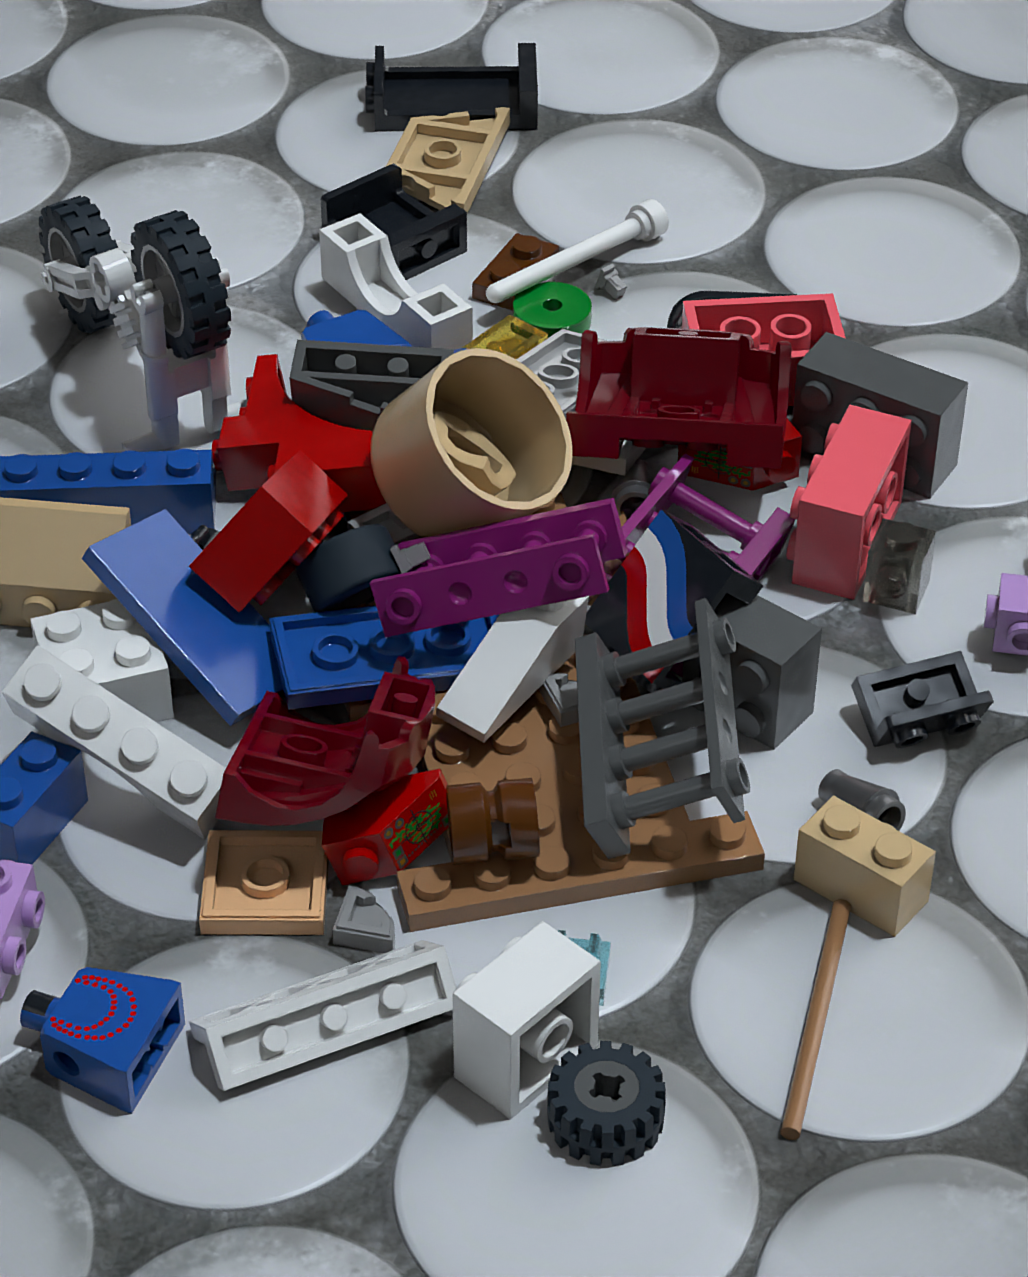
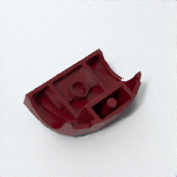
M653 327L628 328L624 333L623 341H598L596 331L585 330L581 335L575 412L567 411L566 421L572 441V456L619 459L623 442L627 440L632 441V445L642 448H660L664 444L686 445L687 449L694 451L718 450V446L728 447L727 466L781 469L792 352L790 342H778L776 351L754 348L753 338L749 334Z
M398 656L392 673L384 672L368 713L357 721L337 725L315 723L292 709L288 710L287 704L278 693L266 691L223 773L215 818L267 826L297 825L321 820L344 811L397 783L412 772L425 755L435 709V685L433 681L426 678L417 679L409 675L407 659Z

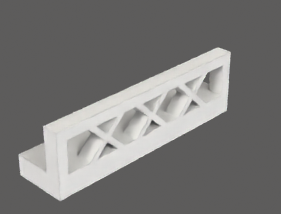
M421 940L190 1020L189 1024L194 1040L206 1045L218 1088L226 1091L453 1010V992L457 987L445 946Z

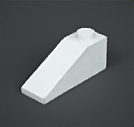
M589 596L500 614L437 706L436 716L484 743L545 682V679L550 674L555 673L575 653V639L582 637L584 633Z

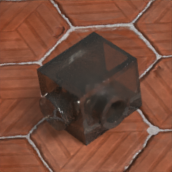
M883 518L868 551L863 602L916 614L930 581L936 531L914 526L906 522H897Z

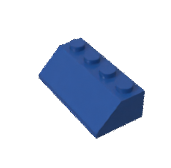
M178 449L175 451L149 452L130 450L119 453L84 454L73 452L58 455L18 454L14 456H0V497L126 507L130 509L131 525L166 509L188 534H192L200 525L215 529L217 471L213 464L212 449Z

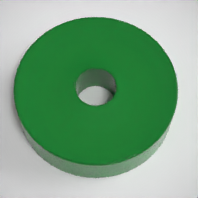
M542 282L518 293L513 301V324L515 329L523 337L537 343H542L561 329L582 334L585 330H589L591 326V299L583 290L571 284Z

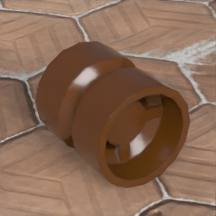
M532 778L500 780L492 791H486L480 782L446 785L448 826L453 865L487 862L492 852H499L505 860L539 857V824Z

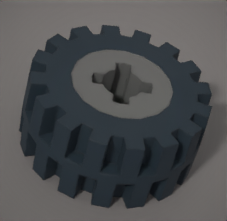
M600 1041V1048L592 1049L590 1043H585L578 1046L577 1056L568 1051L561 1057V1066L554 1065L550 1073V1081H548V1126L550 1133L554 1132V1141L561 1149L569 1145V1156L580 1160L584 1154L590 1156V1164L601 1166L603 1158L611 1159L612 1166L624 1164L625 1155H630L635 1161L644 1156L645 1146L652 1149L658 1142V1134L662 1133L664 1125L666 1088L661 1069L658 1065L651 1067V1057L644 1051L635 1056L633 1055V1046L622 1043L620 1049L612 1048V1041Z

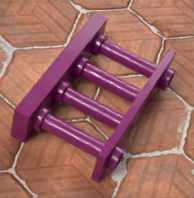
M686 453L671 470L666 467L661 468L648 490L649 496L622 526L628 552L633 549L661 509L667 511L674 503L741 542L740 549L743 551L740 554L733 550L729 554L724 553L756 580L760 581L781 554L796 519L791 518L789 513L777 507L764 524L759 521L751 524L689 488L684 483L694 458ZM623 558L602 562L607 582L610 581L614 572L619 568ZM595 595L589 596L588 603ZM683 661L674 664L670 669L681 677L683 675Z
M614 498L401 542L398 545L400 550L424 541L431 556L430 559L410 569V572L373 579L370 582L385 637L606 593L609 590L602 562L624 558L628 549Z

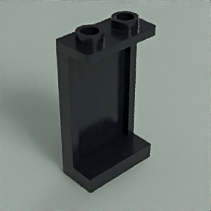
M518 43V66L387 67L385 65L384 46H375V62H366V113H375V131H404L412 117L445 116L450 113L468 111L470 121L495 118V108L500 107L510 108V125L507 130H538L536 43Z

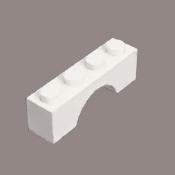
M361 213L319 229L322 278L358 310H367L412 344L413 347L454 350L461 348L473 349V307L444 283L418 294L401 274L394 260L388 236Z
M37 644L2 690V694L12 712L53 740L76 747L94 757L133 785L157 809L205 840L209 830H212L219 820L215 816L223 773L226 768Z

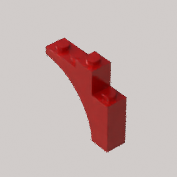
M278 355L257 356L253 377H247L246 379L247 406L240 408L239 416L224 417L220 437L212 442L213 464L216 471H223L228 491L260 488L301 450L348 494L337 507L340 512L373 510L385 504L386 502L377 486L371 464L370 450L373 431L337 425L308 413L288 397Z

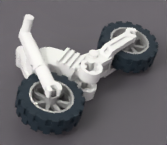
M76 196L42 208V216L39 217V226L42 232H39L40 244L45 250V253H42L45 262L43 264L45 272L41 273V278L46 289L49 292L58 291V299L63 309L67 308L68 317L73 324L78 325V329L82 332L92 333L114 324L115 327L120 325L122 330L117 331L120 339L125 338L126 340L125 343H122L123 349L136 346L143 360L147 408L152 432L121 443L123 451H164L180 444L177 398L198 390L202 393L204 425L208 433L211 434L221 430L224 417L239 416L240 408L247 406V398L227 405V396L231 395L227 341L231 334V328L228 325V322L231 321V310L226 305L225 299L228 298L226 288L230 286V274L227 268L220 269V262L217 256L212 258L210 253L211 246L206 236L200 235L198 224L193 219L189 220L188 214L184 211L178 212L174 210L136 223L133 227L135 232L131 233L130 242L132 245L123 243L120 239L112 240L110 236L111 229L107 221L101 219L100 210L95 204H91L90 199L86 196Z

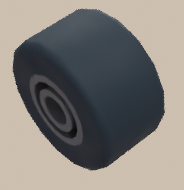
M380 524L365 525L339 534L316 546L300 565L296 566L298 578L315 613L350 609L364 603L368 604L374 601L370 582L373 579L402 574L390 550L395 544L385 526Z

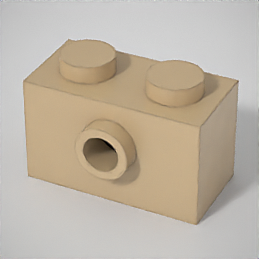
M833 795L798 830L794 880L832 902L838 899L848 901L851 904L850 912L895 937L929 902L936 851Z

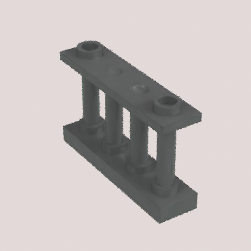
M706 598L695 601L697 632L622 656H619L616 651L610 653L597 632L575 639L584 826L608 859L631 853L629 828L636 825V819L711 797H717L733 823L745 820L743 795L750 793V781L746 767L741 758H739L729 653L736 651V640L727 618L718 619ZM700 656L701 678L622 701L620 687L626 685L627 678ZM704 702L706 724L626 748L624 746L623 732L629 731L630 724ZM708 749L710 772L630 796L628 795L626 779L632 778L633 771Z

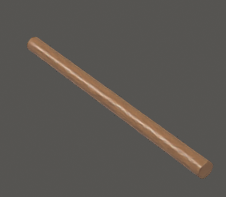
M844 899L835 900L832 906L781 1127V1135L788 1140H797L801 1134L851 911V904Z

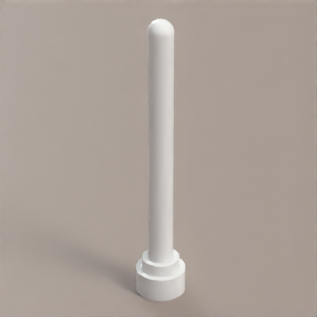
M647 199L631 207L625 221L491 284L486 290V297L492 303L502 302L632 238L650 241L667 231L669 225L667 213L658 201Z

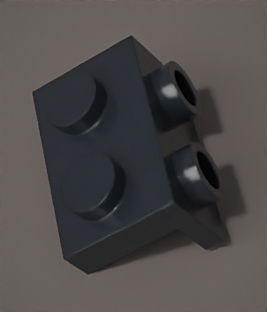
M961 651L857 676L851 684L874 747L894 743L896 748L910 747L927 739L929 733L947 729L949 735L967 732L981 724L980 718L994 702L989 690L977 693Z

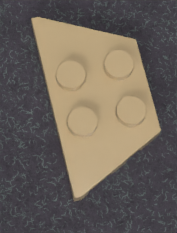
M495 108V118L471 121L468 111L450 113L445 116L412 117L386 166L394 163L402 169V188L407 194L439 210L455 203L468 213L510 125V108Z

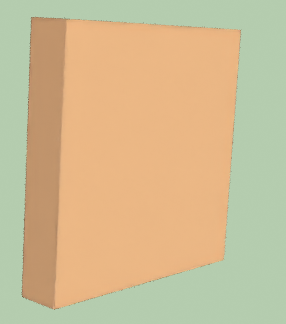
M209 830L199 916L200 934L324 935L329 859L321 846L323 831Z

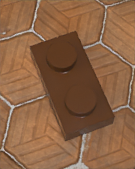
M516 233L472 282V299L513 311V301L516 295L502 302L492 303L486 297L487 288L497 281L558 253L559 245L542 241L535 236Z

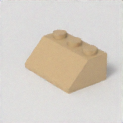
M0 497V625L31 627L30 618L117 599L81 558L89 546L131 526L130 509L126 507Z

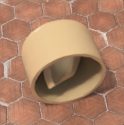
M473 348L456 352L443 360L385 407L378 417L372 432L370 454L373 474L385 502L405 526L424 538L531 515L554 499L566 484L572 465V441L566 418L559 403L549 388L532 370L516 359L498 351Z

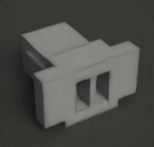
M610 264L601 269L595 288L597 290L605 289L616 300L625 294L627 285L618 277L615 266Z
M424 541L402 550L399 549L397 544L390 549L401 573L410 572V569L426 562L431 557Z

